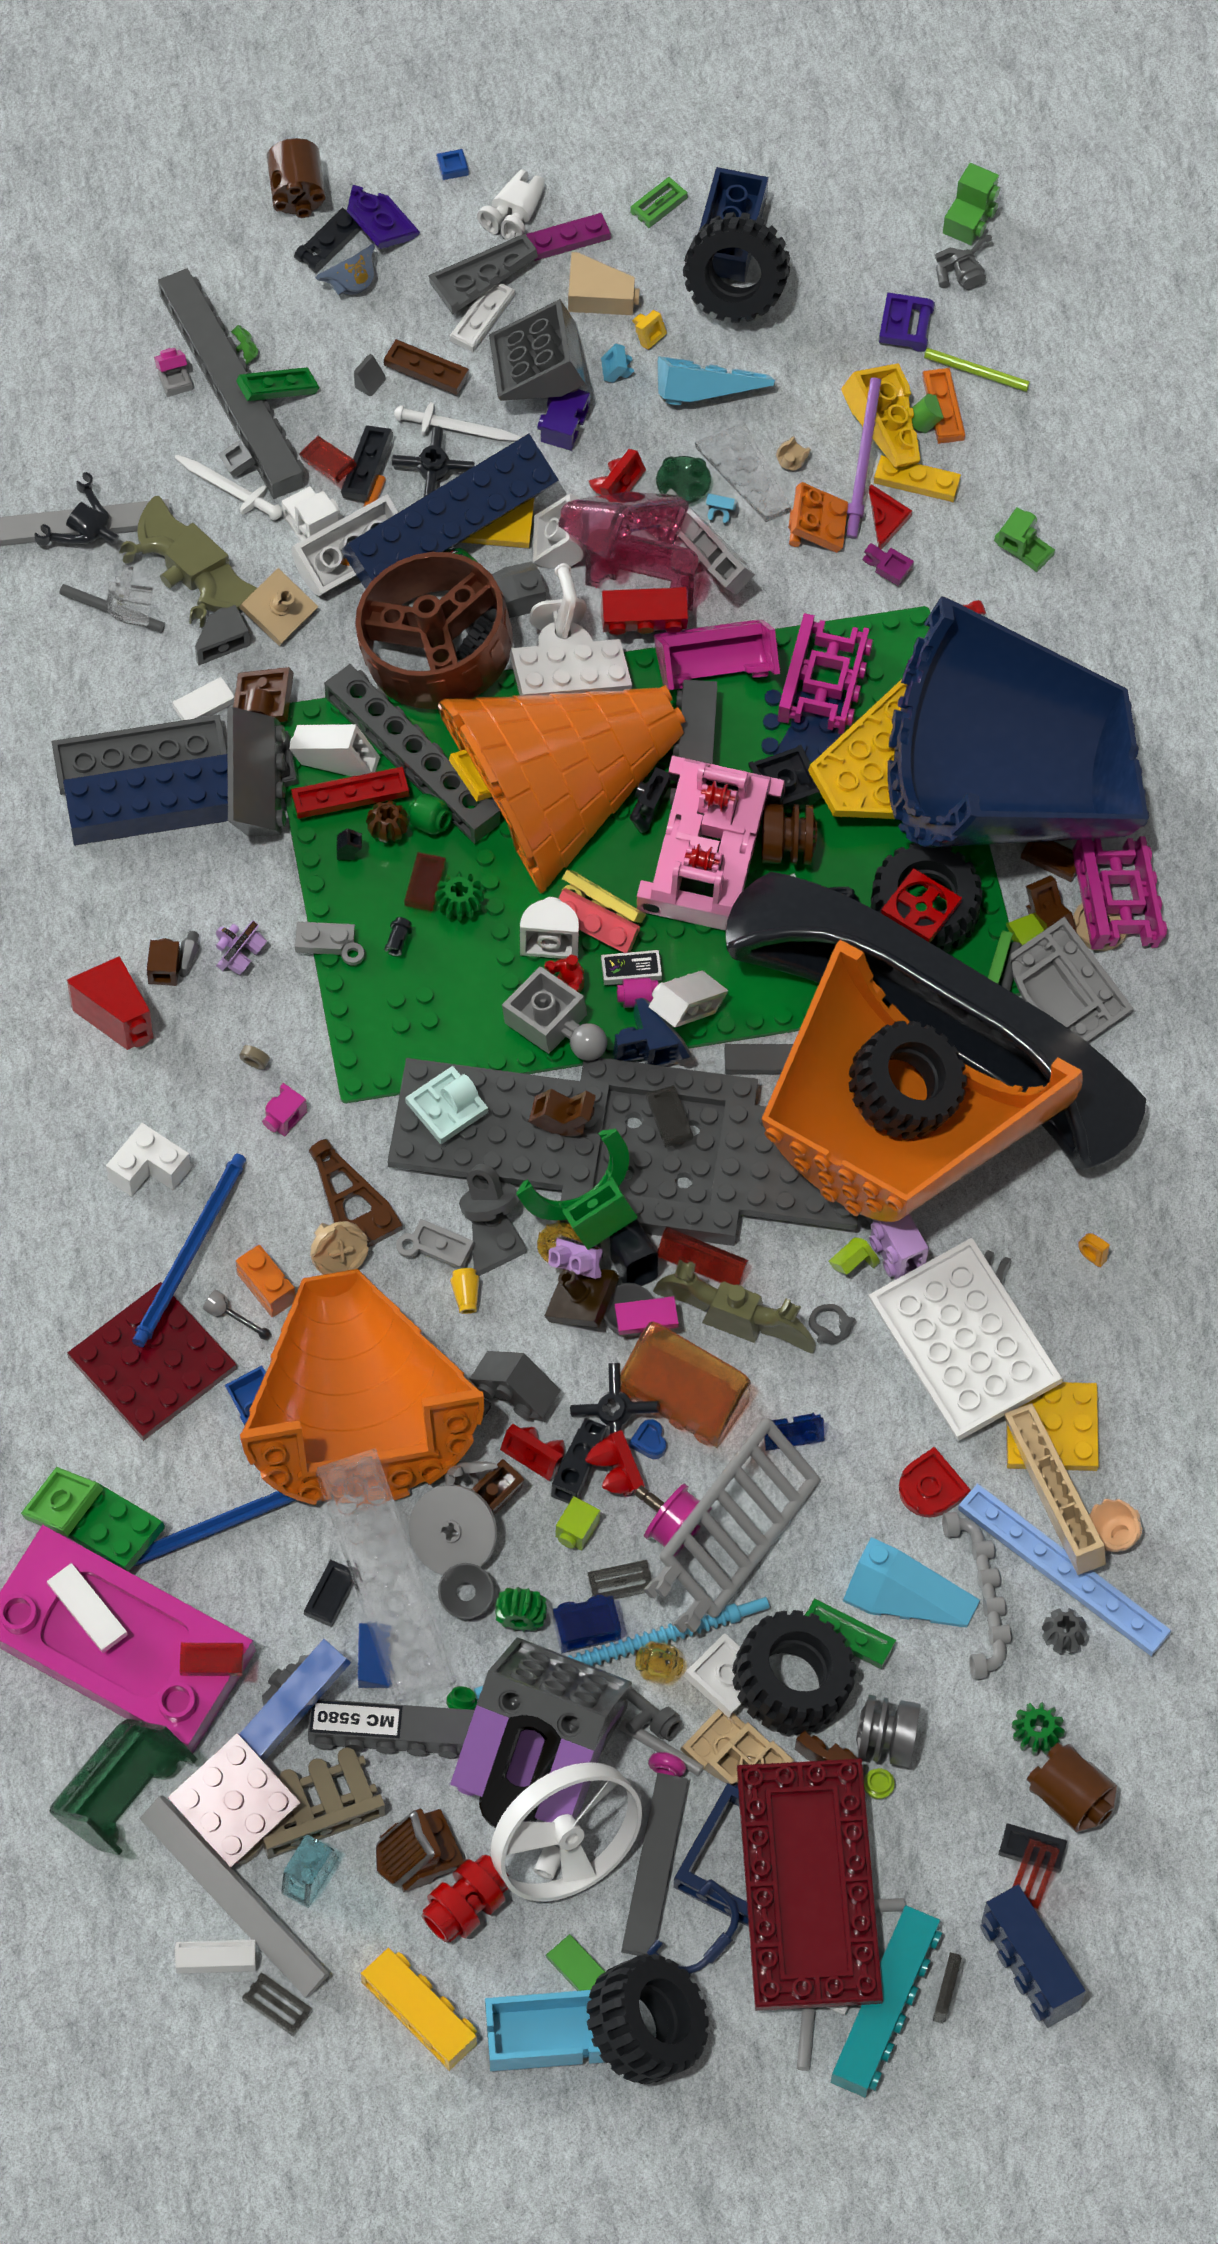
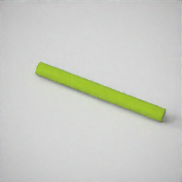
M927 348L924 358L1025 392L1029 388L1030 381Z

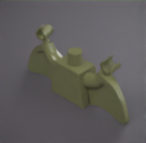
M154 496L140 516L137 528L139 544L136 545L131 541H126L122 544L119 553L127 552L122 559L124 563H132L136 553L142 552V554H160L165 557V566L168 569L160 575L166 587L172 588L181 581L190 590L198 588L200 591V597L197 602L198 606L191 608L189 624L194 619H200L199 628H203L206 624V610L216 612L220 608H228L236 605L237 609L241 610L239 606L257 589V587L245 582L236 575L229 565V555L197 525L192 522L189 526H186L176 520L160 496Z
M682 1260L678 1261L675 1274L663 1277L655 1285L653 1292L663 1297L674 1296L675 1300L688 1303L702 1311L707 1310L702 1321L703 1324L753 1343L756 1342L761 1331L762 1334L782 1339L808 1353H814L816 1349L813 1337L796 1317L801 1306L791 1303L790 1299L786 1298L781 1308L765 1307L759 1294L748 1291L740 1285L721 1282L717 1289L705 1283L694 1273L696 1264L693 1262L687 1264L682 1262Z

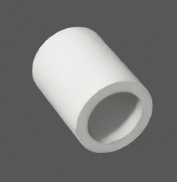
M554 1845L543 1847L533 1871L545 1879L552 1880L561 1863L560 1848Z

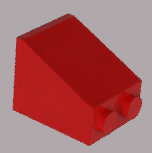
M120 956L67 979L72 1010L126 1050L133 1047H142L149 1040L153 1039L150 1010Z

